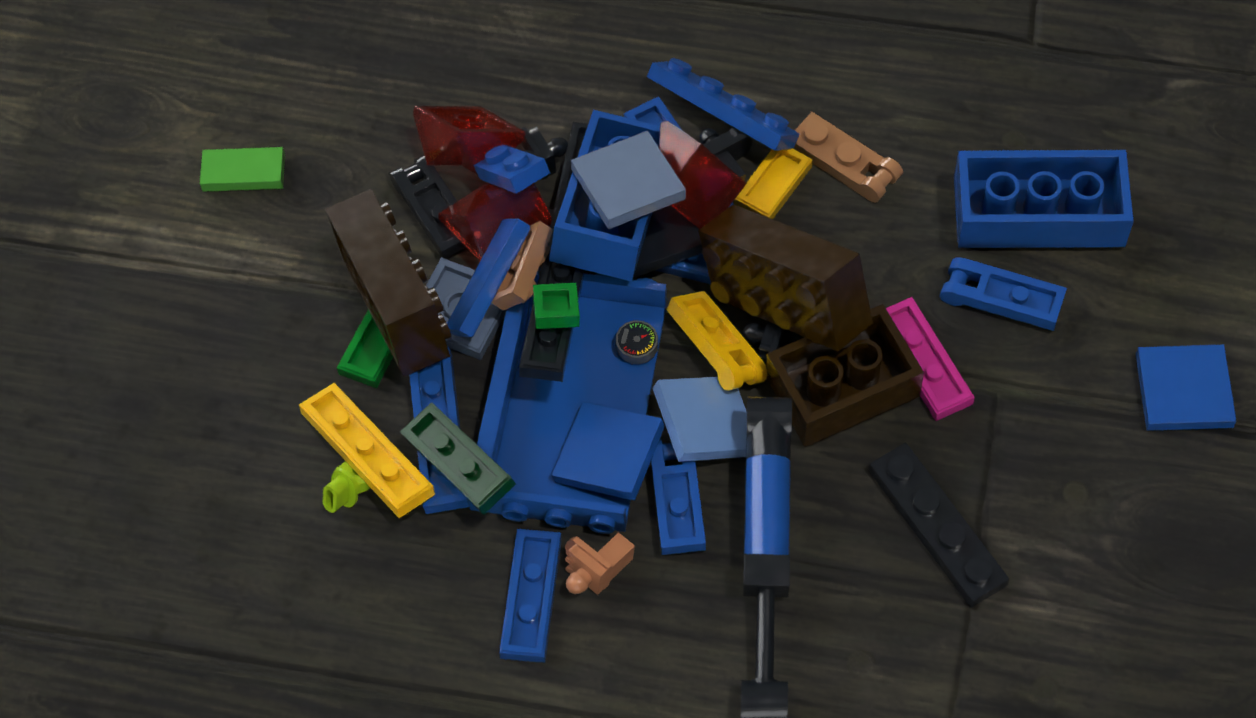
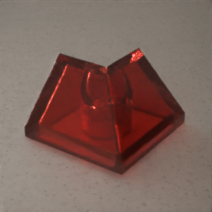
M414 106L413 116L427 166L462 165L478 175L474 165L485 159V154L489 150L501 145L516 148L525 137V131L481 106Z

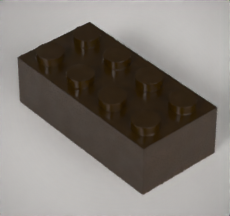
M370 189L326 208L325 210L343 262L403 377L450 357L446 339L452 336L443 315H438V313L444 311L440 298L434 287L428 289L423 284L428 280L419 259L415 258L412 260L407 255L412 253L411 247L403 230L396 231L395 228L393 229L392 226L396 225V221L388 203L383 202L380 204L374 192Z
M734 204L698 230L703 248L702 255L706 261L711 281V291L714 298L720 302L732 305L748 312L752 316L762 318L778 325L782 329L792 331L810 339L814 343L822 344L838 352L873 324L859 253Z

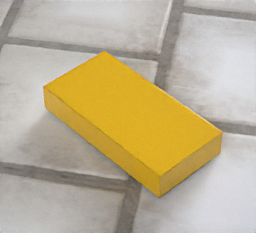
M793 148L778 151L772 149L736 195L734 205L773 219L810 171L813 159Z

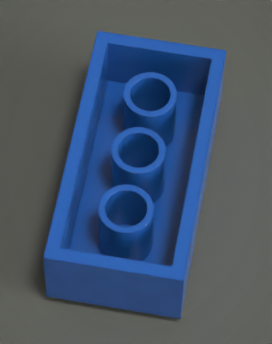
M593 109L578 157L648 130L668 161L674 129ZM572 172L554 226L549 261L632 282L652 213L608 229Z
M1126 150L958 151L954 173L958 248L1126 247L1134 221Z

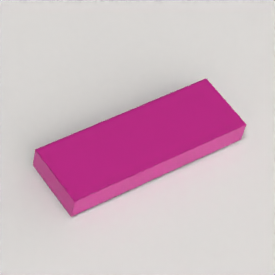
M913 297L886 308L924 371L920 397L934 420L938 421L973 405L974 395Z

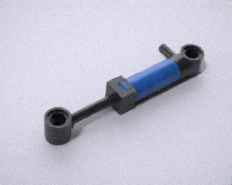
M747 397L743 596L757 597L755 679L741 680V718H788V681L774 679L775 597H788L790 586L792 398Z

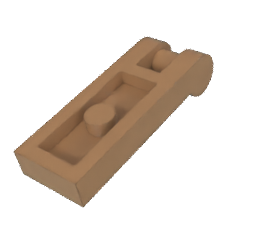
M813 112L794 130L800 133L793 149L813 159L812 164L871 202H878L886 193L885 187L889 183H895L903 174V169L897 161L889 157L883 158ZM868 171L875 174L873 177L865 176Z

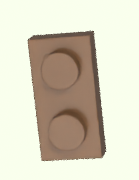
M541 221L530 225V231L491 302L502 310H506L517 304L525 303L532 296L533 285H536L534 281L536 273L550 251L548 242L553 232L552 228Z

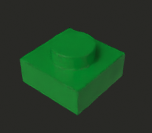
M576 283L533 285L536 329L580 327Z

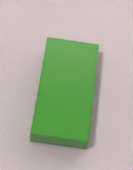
M283 147L202 150L200 175L202 191L283 189L285 164Z

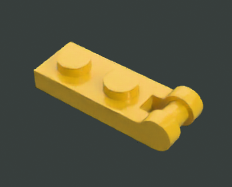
M705 291L671 298L667 307L668 313L717 371L719 384L724 390L738 389L742 387L744 382L748 385H754L766 380L767 369L764 361Z

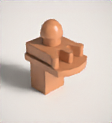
M618 532L606 545L596 552L579 537H572L565 545L567 554L565 561L569 563L565 570L571 573L566 581V587L569 592L581 594L587 588H590L598 595L633 560L635 545Z

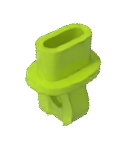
M345 461L339 467H336L331 476V482L323 488V505L331 513H335L342 506L352 507L358 500V494L369 490L370 487Z

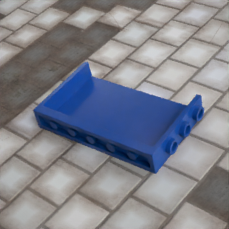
M540 267L538 268V271L534 279L536 285L539 279V274L541 270ZM585 273L579 299L580 327H574L563 382L519 377V365L533 306V294L525 303L517 304L506 310L477 445L516 483L487 513L501 514L504 518L512 521H525L529 518L543 520L554 527L565 528L570 525L589 527V529L597 533L610 534L614 531H626L631 500L555 483L552 473L582 402L647 415L667 308L666 284L658 283L648 278H640L631 282L599 273L595 275ZM633 320L649 323L655 328L658 335V351L650 361L643 364H630L624 361L616 350V334L619 328ZM468 500L469 506H470V510L479 511V510Z

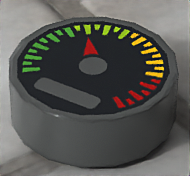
M640 320L625 323L616 334V350L618 355L630 364H643L650 361L658 351V335L655 328L649 323Z

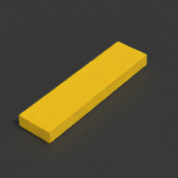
M335 383L299 404L301 414L398 518H401L435 495L433 485Z

